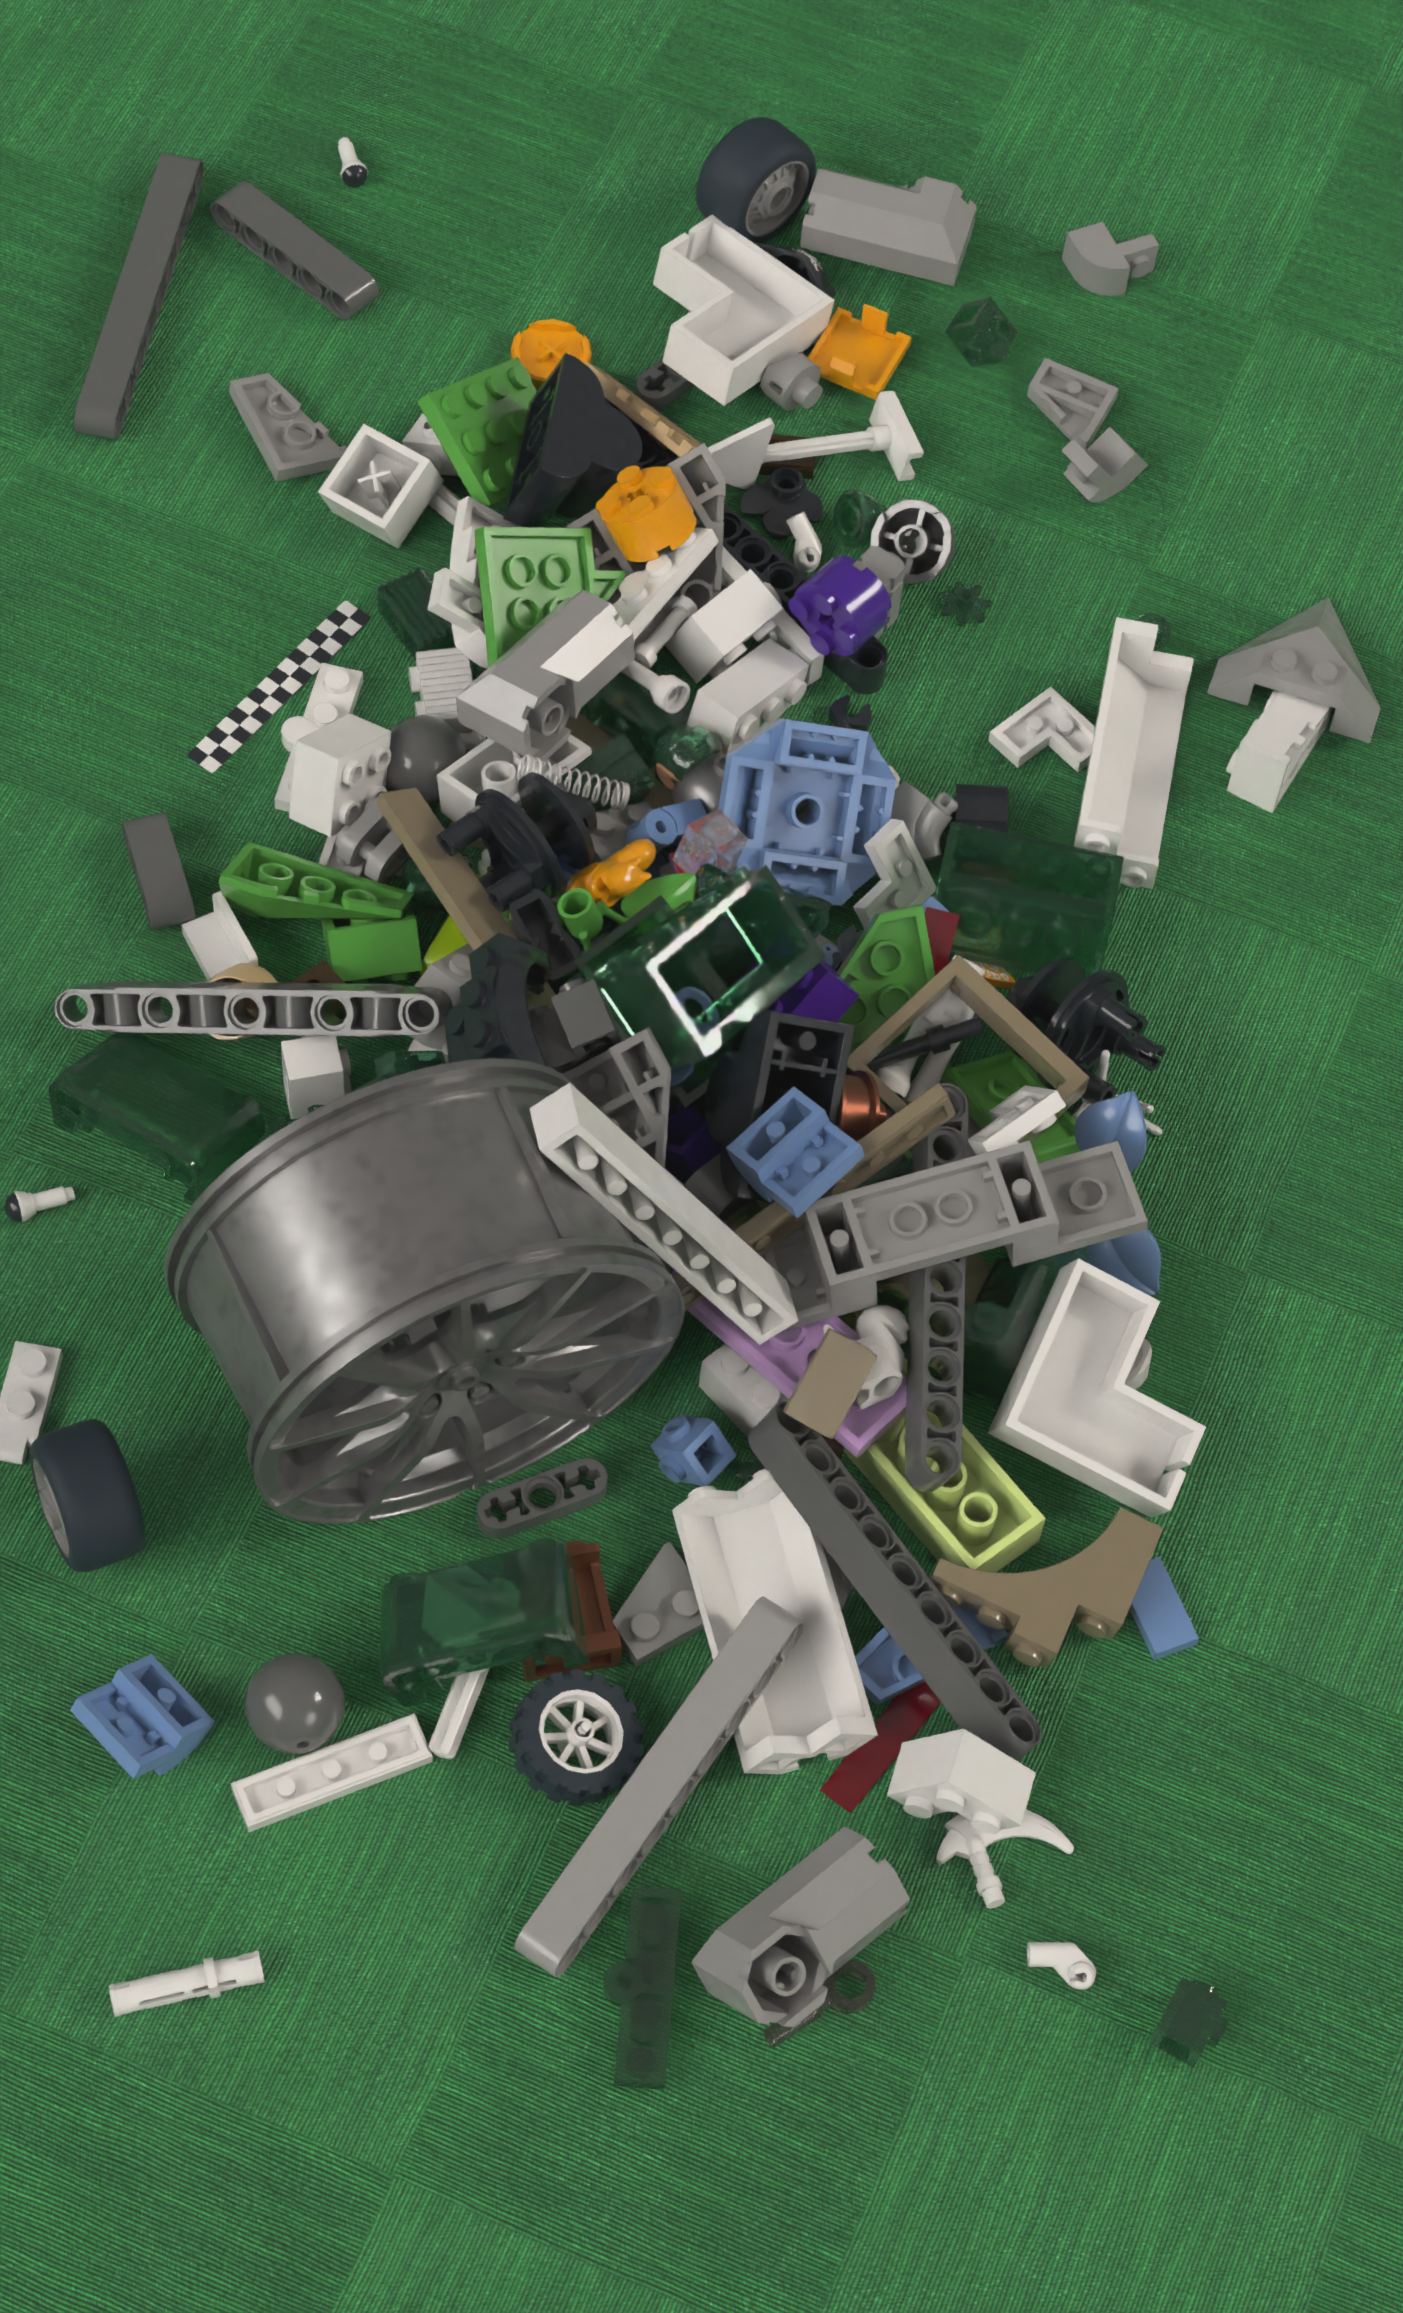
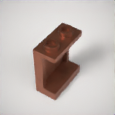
M572 1541L561 1545L559 1549L544 1552L527 1549L519 1551L512 1557L504 1560V1581H510L519 1588L516 1604L525 1610L523 1628L515 1630L525 1682L547 1679L549 1675L560 1671L562 1675H565L570 1670L575 1669L587 1672L620 1666L622 1645L618 1629H614L600 1567V1549L597 1542L586 1544L583 1541Z

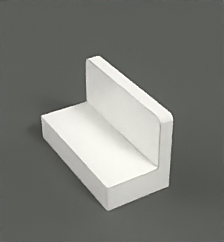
M221 891L212 894L214 912L182 924V934L207 980L239 963H251L258 966L257 955Z

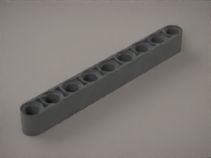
M162 153L159 158L76 406L74 417V430L76 433L117 440L120 436L201 189L204 173L202 159Z
M950 1083L940 1084L949 1095L956 1114L912 1146V1173L967 1158L968 1101L964 1092L956 1085ZM933 1147L942 1151L946 1160L938 1157ZM965 1256L909 1272L908 1324L910 1330L908 1331L905 1474L909 1483L915 1489L922 1492H933L940 1488L958 1472L962 1461ZM930 1278L940 1282L944 1292L934 1288ZM929 1322L936 1324L941 1329L943 1337L936 1335L931 1330ZM928 1366L939 1372L942 1382L935 1380L930 1375ZM927 1411L938 1417L941 1427L935 1426L930 1422ZM926 1457L932 1458L937 1462L940 1473L934 1472L929 1468Z
M786 1401L778 1402L749 1432L748 1442L754 1454L766 1470L770 1472L775 1482L959 1727L969 1731L1014 1760H1021L1042 1738L1041 1727L1035 1717L820 1433L784 1413L783 1409L787 1404Z

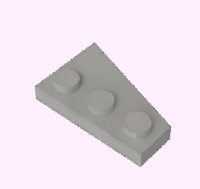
M269 373L230 381L229 394L276 482L334 469L347 447L345 445L339 447L328 437L329 430L320 421L314 423L300 410L301 403Z

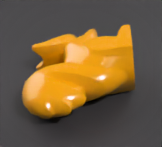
M636 839L605 861L588 865L570 877L565 892L575 888H582L591 894L595 903L604 901L608 908L612 907L622 897H627L652 877L650 873L644 871L650 867L655 859L656 849L654 843L649 839Z

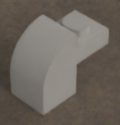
M1099 222L1067 232L1062 260L1075 281L1086 290L1099 295L1117 296L1125 294L1128 279L1140 278L1147 273L1153 272L1159 244L1153 234L1116 244L1104 223Z
M1111 427L1087 450L1074 439L1061 450L1072 461L1067 466V470L1063 475L1092 503L1102 502L1120 492L1148 466L1133 448Z

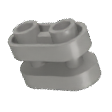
M374 795L366 803L362 815L353 824H346L338 833L335 840V845L337 846L336 855L351 867H357L366 860L365 876L373 881L387 884L411 859V856L375 804L379 796Z

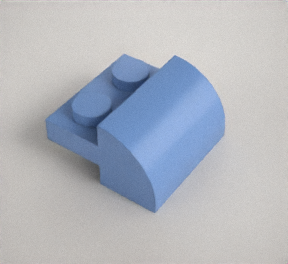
M794 1086L726 1147L732 1162L752 1188L768 1203H772L775 1200L796 1218L803 1214L865 1157L862 1146L831 1123L826 1111Z
M152 1654L119 1668L110 1683L77 1697L70 1709L133 1779L152 1770L161 1776L174 1768L201 1743L215 1722Z

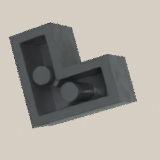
M579 978L562 985L559 988L560 994L551 997L554 1008L549 1009L548 1005H543L529 1010L533 1030L547 1066L561 1074L623 1041L608 1002L594 979L586 982L584 978Z

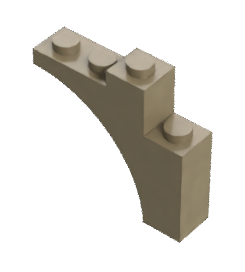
M1120 1507L1107 1529L1095 1542L1082 1552L1053 1566L1029 1572L993 1573L959 1566L940 1558L929 1579L951 1608L956 1609L960 1607L977 1615L978 1621L993 1629L1004 1628L1010 1631L1003 1648L1013 1652V1656L1019 1662L1032 1667L1040 1665L1047 1669L1057 1655L1071 1622L1078 1624V1628L1091 1637H1105L1112 1640L1123 1625L1163 1531V1527Z

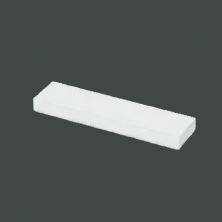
M411 1714L231 1783V1790L247 1830L252 1832L433 1762V1756L415 1714Z

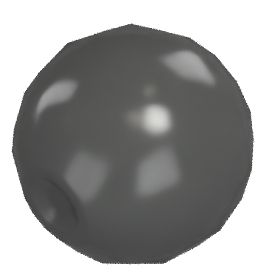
M425 714L407 717L390 728L391 760L387 768L386 786L390 791L417 788L426 803L438 802L440 799L437 774L467 754L464 743L457 730L441 718Z
M287 1653L264 1663L256 1670L245 1693L244 1711L255 1737L266 1746L277 1752L304 1754L321 1747L334 1737L345 1714V1694L336 1672L322 1660L313 1655Z

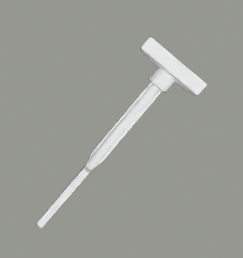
M895 391L879 392L869 419L872 427H868L866 431L768 445L775 425L771 418H767L708 447L709 452L726 479V484L745 490L755 485L760 467L765 462L869 449L871 452L884 450L898 481L914 479L915 472L910 464V460L922 458L924 453Z

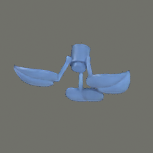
M1127 1091L1118 1096L1095 1102L1078 1116L1074 1134L1076 1143L1081 1151L1118 1141L1129 1172L1139 1166L1146 1152L1147 1133L1143 1111L1134 1091ZM1148 1229L1087 1246V1260L1090 1265L1149 1296L1156 1294L1160 1290L1161 1252L1156 1239Z

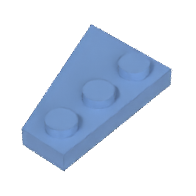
M960 1607L952 1608L984 1651L1006 1641L1009 1634L1003 1628L993 1629L978 1621L977 1615ZM885 1627L855 1656L866 1696L877 1706L925 1682Z

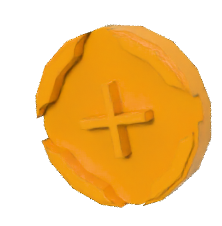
M549 319L529 324L528 329L522 333L520 330L514 336L510 358L518 357L522 366L529 372L534 387L539 389L565 353L578 358L585 364L587 362L591 364L592 352L588 338L585 334L583 337L576 331L577 327L568 322Z

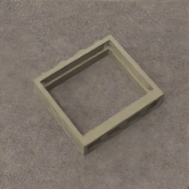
M959 954L849 1055L846 1075L856 1070H863L869 1072L874 1077L879 1090L880 1104H883L886 1108V1120L906 1107L907 1104L866 1065L948 989H951L1057 1089L1066 1104L1063 1109L1055 1114L1057 1119L1086 1092L1090 1078ZM1046 1129L1038 1133L1030 1131L1017 1141L1022 1143L1030 1140V1143H1032ZM933 1147L936 1155L946 1160L943 1152Z

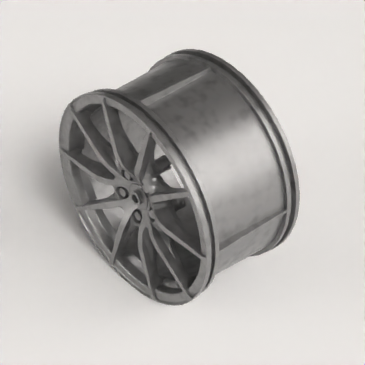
M476 1059L440 1064L411 1071L361 1088L304 1115L248 1151L206 1188L179 1222L165 1254V1284L185 1321L195 1331L204 1336L251 1425L247 1441L248 1461L264 1501L274 1511L291 1519L316 1524L359 1523L385 1519L435 1506L455 1498L468 1489L472 1488L475 1490L503 1479L566 1445L609 1415L650 1377L672 1348L683 1322L684 1302L677 1284L671 1274L667 1272L661 1259L650 1249L633 1242L629 1230L624 1224L539 1150L529 1108L566 1084L571 1083L561 1073L535 1062L517 1059Z

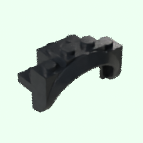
M499 932L469 954L472 979L459 987L461 1002L443 1014L449 1063L495 1058L517 1059L547 1066L533 1030L526 990L537 995L545 991L544 983L552 974L550 958L541 949Z

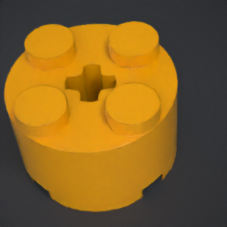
M634 465L623 469L617 475L618 482L596 504V509L618 549L627 560L633 562H647L660 557L657 551L668 545L672 551L690 537L696 526L693 508L672 469L667 466L649 467L640 470L638 466Z

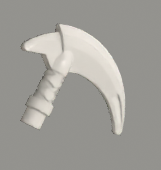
M1025 1810L1021 1826L999 1830L996 1834H988L976 1830L971 1826L969 1819L959 1814L945 1824L949 1832L938 1850L936 1862L942 1865L955 1855L970 1860L975 1877H977L976 1887L980 1896H983L986 1907L991 1909L1004 1904L1005 1899L1001 1891L1003 1886L1000 1878L994 1875L986 1847L996 1841L1013 1837H1028L1042 1840L1056 1846L1066 1854H1072L1074 1846L1055 1825L1029 1810Z

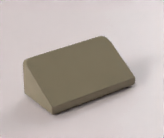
M828 1328L783 1412L818 1433L833 1439L873 1368L877 1355L869 1347Z

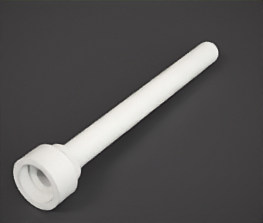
M635 660L630 662L621 671L650 690L653 702L668 713L673 714L680 711L689 699V685L674 675L658 676Z

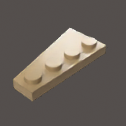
M588 362L586 363L599 379L604 397L617 406L633 423L639 424L647 430V435L665 450L669 448L677 454L676 459L701 445L700 442L603 369Z

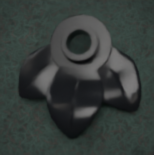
M789 466L779 467L774 470L767 478L766 483L750 486L740 502V514L762 517V524L766 533L777 540L785 539L792 535L786 522L789 518L804 511L810 523H819L823 510L820 498L807 490V484L801 472Z

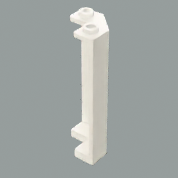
M1116 617L1073 849L1109 881L1123 883L1132 888L1144 887L1153 889L1159 865L1158 856L1186 691L1194 658L1153 651L1158 625Z
M766 1468L756 1472L753 1475V1480L737 1492L716 1490L713 1486H702L692 1490L688 1494V1498L675 1507L672 1512L713 1661L760 1597H766L805 1622V1627L799 1641L733 1733L744 1773L784 1774L798 1770L799 1765L797 1761L799 1759L811 1758L820 1753H827L828 1760L830 1761L849 1755L878 1734L822 1543Z

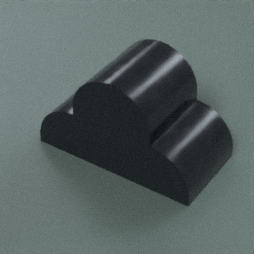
M568 353L564 354L528 404L503 516L504 520L519 526H541L549 521L555 512L574 519L581 518L596 508L597 502L618 482L617 475L623 469L636 465L642 454V442L634 425L621 412L604 403L603 388L595 373L581 360Z
M763 1010L757 1013L748 1024L739 1051L730 1050L721 1056L712 1071L708 1083L705 1100V1118L711 1137L715 1141L722 1143L720 1170L723 1184L728 1193L740 1198L766 1201L738 1171L726 1147L793 1086L826 1111L829 1121L836 1126L854 1025Z

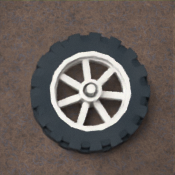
M575 1669L570 1670L565 1675H562L561 1671L549 1675L545 1681H539L516 1708V1714L511 1719L509 1731H512L513 1736L509 1739L510 1753H515L517 1759L514 1765L520 1775L523 1773L529 1779L527 1784L533 1790L538 1792L541 1789L547 1793L546 1798L559 1803L561 1799L567 1800L568 1805L581 1806L585 1801H590L591 1804L599 1802L606 1795L614 1793L634 1771L637 1766L636 1761L641 1757L643 1744H640L639 1740L643 1735L642 1722H637L635 1715L638 1712L632 1700L627 1702L622 1696L624 1691L615 1683L611 1686L604 1682L606 1677L600 1674L593 1673L589 1676L584 1675V1670ZM573 1707L572 1724L556 1708ZM583 1710L595 1717L597 1721L592 1723L590 1720L583 1718ZM546 1717L563 1733H544ZM603 1728L608 1744L592 1738L594 1733ZM548 1744L558 1745V1749L561 1752L559 1758L555 1756ZM587 1749L605 1755V1760L597 1767H593ZM577 1755L581 1768L569 1766L565 1762L568 1757Z

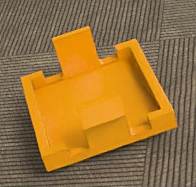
M864 304L861 321L852 318V312L838 307L808 358L820 367L821 378L877 400L879 392H883L911 344V336L899 331L896 335L887 332V319L890 314L870 305Z

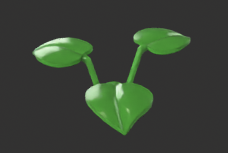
M672 874L644 882L633 893L624 897L621 902V910L627 918L609 909L604 901L595 903L591 894L585 889L575 888L564 893L559 901L554 904L558 912L560 928L570 936L572 934L581 940L591 967V973L576 974L568 979L565 984L579 978H584L586 982L594 979L604 994L617 1023L630 1005L632 985L623 969L613 967L600 972L590 939L599 934L603 924L602 916L605 915L625 928H631L636 925L639 934L646 939L656 940L670 937L682 930L692 915L697 887L695 874ZM509 910L501 912V914L508 923Z

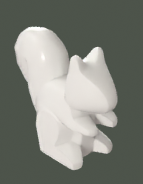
M889 1305L872 1306L864 1310L857 1320L856 1330L860 1339L855 1341L869 1347L877 1355V1360L857 1396V1405L861 1409L893 1396L903 1380L902 1370L905 1360L900 1344L908 1340L907 1332L910 1330V1326L906 1316L900 1310ZM828 1324L823 1327L824 1335L828 1328L833 1329Z

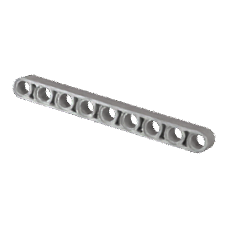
M764 1596L754 1603L525 1924L516 1940L515 1951L556 1978L567 1970L791 1653L803 1633L805 1627L803 1620Z

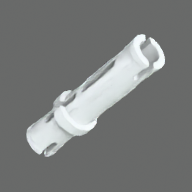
M256 1950L251 1953L216 1961L213 1960V1957L203 1959V1964L194 1965L189 1968L168 1971L128 1982L109 1984V1992L114 2015L118 2017L134 2011L150 2009L205 1995H210L211 1999L221 1997L220 1992L241 1986L264 1983L265 1980L259 1951Z

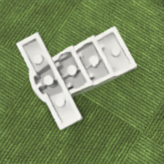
M467 496L458 501L451 545L450 570L443 568L434 574L427 610L449 621L452 626L455 646L467 658L479 666L488 669L474 530L481 527L521 526L504 520L501 514Z

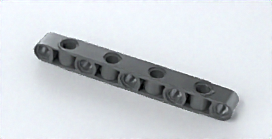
M114 981L107 983L89 982L65 990L56 999L54 1010L57 1019L62 1025L67 1028L129 1033L378 1037L428 1034L444 1025L443 1014L452 1009L453 1005L448 994L440 988L405 987L396 984ZM77 996L83 998L87 1003L88 1011L86 1016L80 1013L77 1008ZM162 997L168 999L172 1004V1017L167 1016L162 1011ZM248 998L255 1001L258 1005V1018H254L248 1013L246 1009V1000ZM334 999L339 1000L345 1006V1020L339 1019L334 1014L332 1009ZM421 1000L428 1002L434 1010L433 1021H427L420 1014L419 1004Z

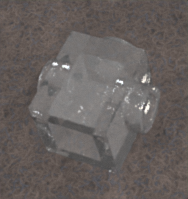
M718 809L687 825L672 860L685 873H694L697 878V885L700 889H703L733 873L748 838Z

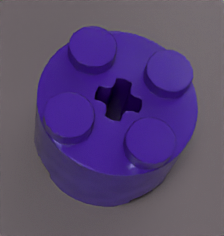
M848 556L832 558L796 590L794 597L788 603L792 614L800 620L810 635V642L813 648L825 656L831 652L841 656L852 655L880 631L891 618H887V611L892 608L891 600L882 582L869 568L860 571L851 565L856 560Z

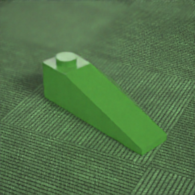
M251 842L244 846L221 873L219 878L222 895L229 906L239 909L242 914L250 917L401 918L413 902L415 895L412 892Z

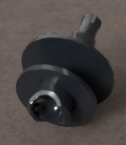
M527 773L518 782L519 798L524 811L503 793L494 789H486L477 795L473 809L436 837L443 851L451 857L481 837L489 852L491 864L487 868V873L478 880L489 895L488 898L492 905L500 912H505L510 903L536 889L545 893L553 904H556L566 891L564 876L556 856L567 865L578 870L584 869L595 860L594 844L590 836L597 829V815L593 805L588 798L567 792L564 783L554 785L550 780L538 773Z
M1062 957L1047 964L1035 976L1018 978L1007 995L1006 999L1090 1077L1086 1092L1081 1098L1091 1104L1115 1097L1116 1088L1093 1074L1099 1067L1103 1050H1108L1110 1055L1115 1054L1119 1056L1124 1054L1150 1072L1157 1069L1162 1062V1059L1155 1055H1165L1166 1048L1163 1045L1157 1044L1141 1034L1144 1031L1147 1019L1144 1015L1129 1008L1127 983L1122 975L1113 970H1100L1085 978L1084 970L1080 963L1069 957ZM1007 1043L1009 1050L1014 1055L1024 1059ZM1037 1072L1038 1079L1043 1086L1048 1089L1057 1090Z

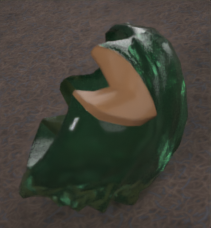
M675 725L668 729L658 739L652 753V767L657 781L661 785H665L673 790L675 786L673 781L681 782L694 766L706 760L714 751L720 753L722 747L718 736L714 735L711 730H705L699 725L693 727L689 725Z

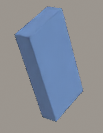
M1160 1556L1150 1559L1129 1610L1153 1660L1197 1645L1199 1637Z

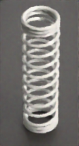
M525 755L519 764L517 772L518 781L527 773L535 771V761L537 760L539 767L536 773L542 775V766L548 763L549 769L545 778L550 781L552 769L554 766H558L559 772L555 777L554 785L561 783L562 771L564 769L568 770L569 774L564 782L567 792H569L572 774L577 772L578 778L572 790V793L576 795L580 791L581 777L586 774L588 780L583 788L582 797L588 798L591 789V779L596 777L598 782L591 798L593 804L599 798L601 782L603 780L607 781V786L602 794V806H605L609 800L610 785L613 782L616 783V786L611 796V808L621 811L629 800L630 786L623 781L619 783L615 779L609 781L607 777L600 779L597 774L590 776L588 771L580 773L577 768L571 771L569 766L561 768L559 763L551 766L549 760L541 762L540 758H534L530 755Z

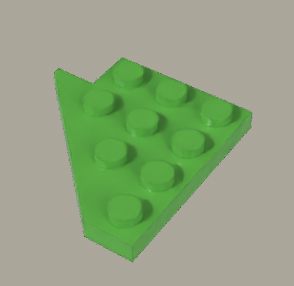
M518 357L433 391L417 401L471 498L487 507L500 502L506 507L528 404L537 393L531 382L529 372L522 366Z
M481 527L474 530L488 666L490 667L565 599L571 596L573 598L582 590L590 592L606 601L611 598L624 580L625 571L595 570L591 528Z
M917 904L875 913L837 971L860 995L837 1021L838 1023L855 1026L849 1055L935 977L923 905ZM911 1025L887 1047L903 1042ZM929 1052L919 1055L911 1072L910 1084L919 1072ZM950 1060L945 1069L952 1068Z

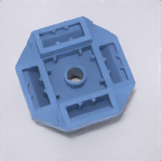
M780 718L727 754L713 842L753 893L841 906L853 895L854 891L877 873L864 844L890 821L897 780L876 748V744L869 732ZM806 799L809 804V813L804 820L799 822L795 813L796 807L800 801Z

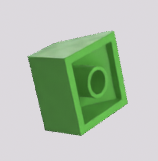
M408 907L401 918H320L328 965L346 984H367L368 978L386 976V980L390 981L404 980L412 977V972L422 971L417 922L410 907Z

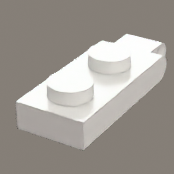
M15 1341L0 1395V1461L23 1465L28 1448L31 1447L34 1440L42 1435L63 1359L62 1349Z

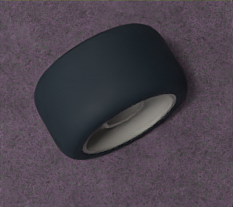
M756 117L744 121L730 130L717 143L704 162L696 185V202L699 210L705 218L714 215L726 226L731 227L752 243L767 241L781 232L795 218L805 204L816 176L814 154L802 139L775 119Z
M89 1419L45 1433L33 1441L29 1453L36 1491L53 1539L68 1566L77 1572H90L136 1555L145 1544L144 1519L130 1471L119 1445L109 1428L99 1420Z

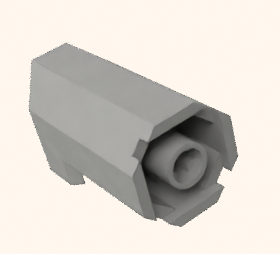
M819 168L808 200L810 208L808 215L805 214L800 247L954 286L973 231L977 206L971 200L967 204L961 198L963 191L956 184L929 177L918 179L915 186L908 188V184L897 187L826 168Z
M585 590L578 592L573 598L571 596L559 604L456 696L459 723L522 756L530 755L534 758H540L541 761L547 760L567 742L571 730L565 727L569 716L577 719L581 707L635 659L633 632L626 623L621 628L613 619L618 612L610 602Z
M844 1826L715 1930L691 1961L707 1992L757 2023L770 2025L769 2022H774L781 2026L795 2027L825 2002L828 1988L823 1986L824 1980L906 1914L907 1908L905 1907L909 1904L910 1898L894 1868L885 1858L877 1864L868 1855L875 1848L871 1842L863 1835Z

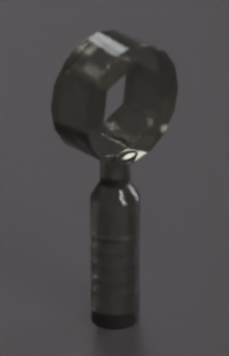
M857 1960L847 1961L826 1979L825 1987L828 1988L825 2002L795 2027L781 2026L778 2023H774L763 2030V2035L768 2044L774 2048L785 2041V2039H788L819 2019L823 2011L831 2006L835 2010L846 2014H855L863 2011L871 2003L875 1992V1977L871 1969ZM849 1973L865 1982L864 1994L852 2000L835 1991L836 1979Z

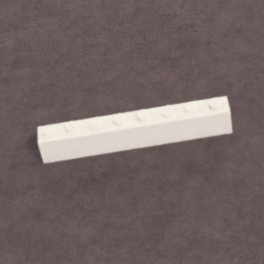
M571 1083L566 1084L529 1108L539 1150L759 1345L798 1322L787 1280Z

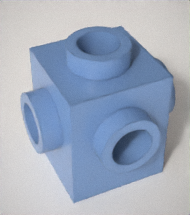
M683 1414L666 1423L662 1429V1434L650 1445L660 1460L658 1463L660 1470L667 1478L676 1483L684 1482L697 1486H708L737 1456L714 1421L705 1417L698 1418Z

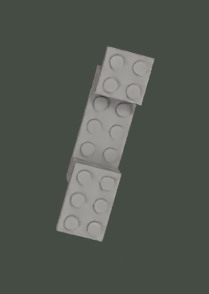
M1029 1140L818 1199L804 1212L805 1229L792 1233L763 1254V1258L788 1282L798 1322L787 1328L788 1331L876 1306V1281L1003 1245H1005L1012 1267L1146 1230L1148 1220L1118 1141L1038 1163Z

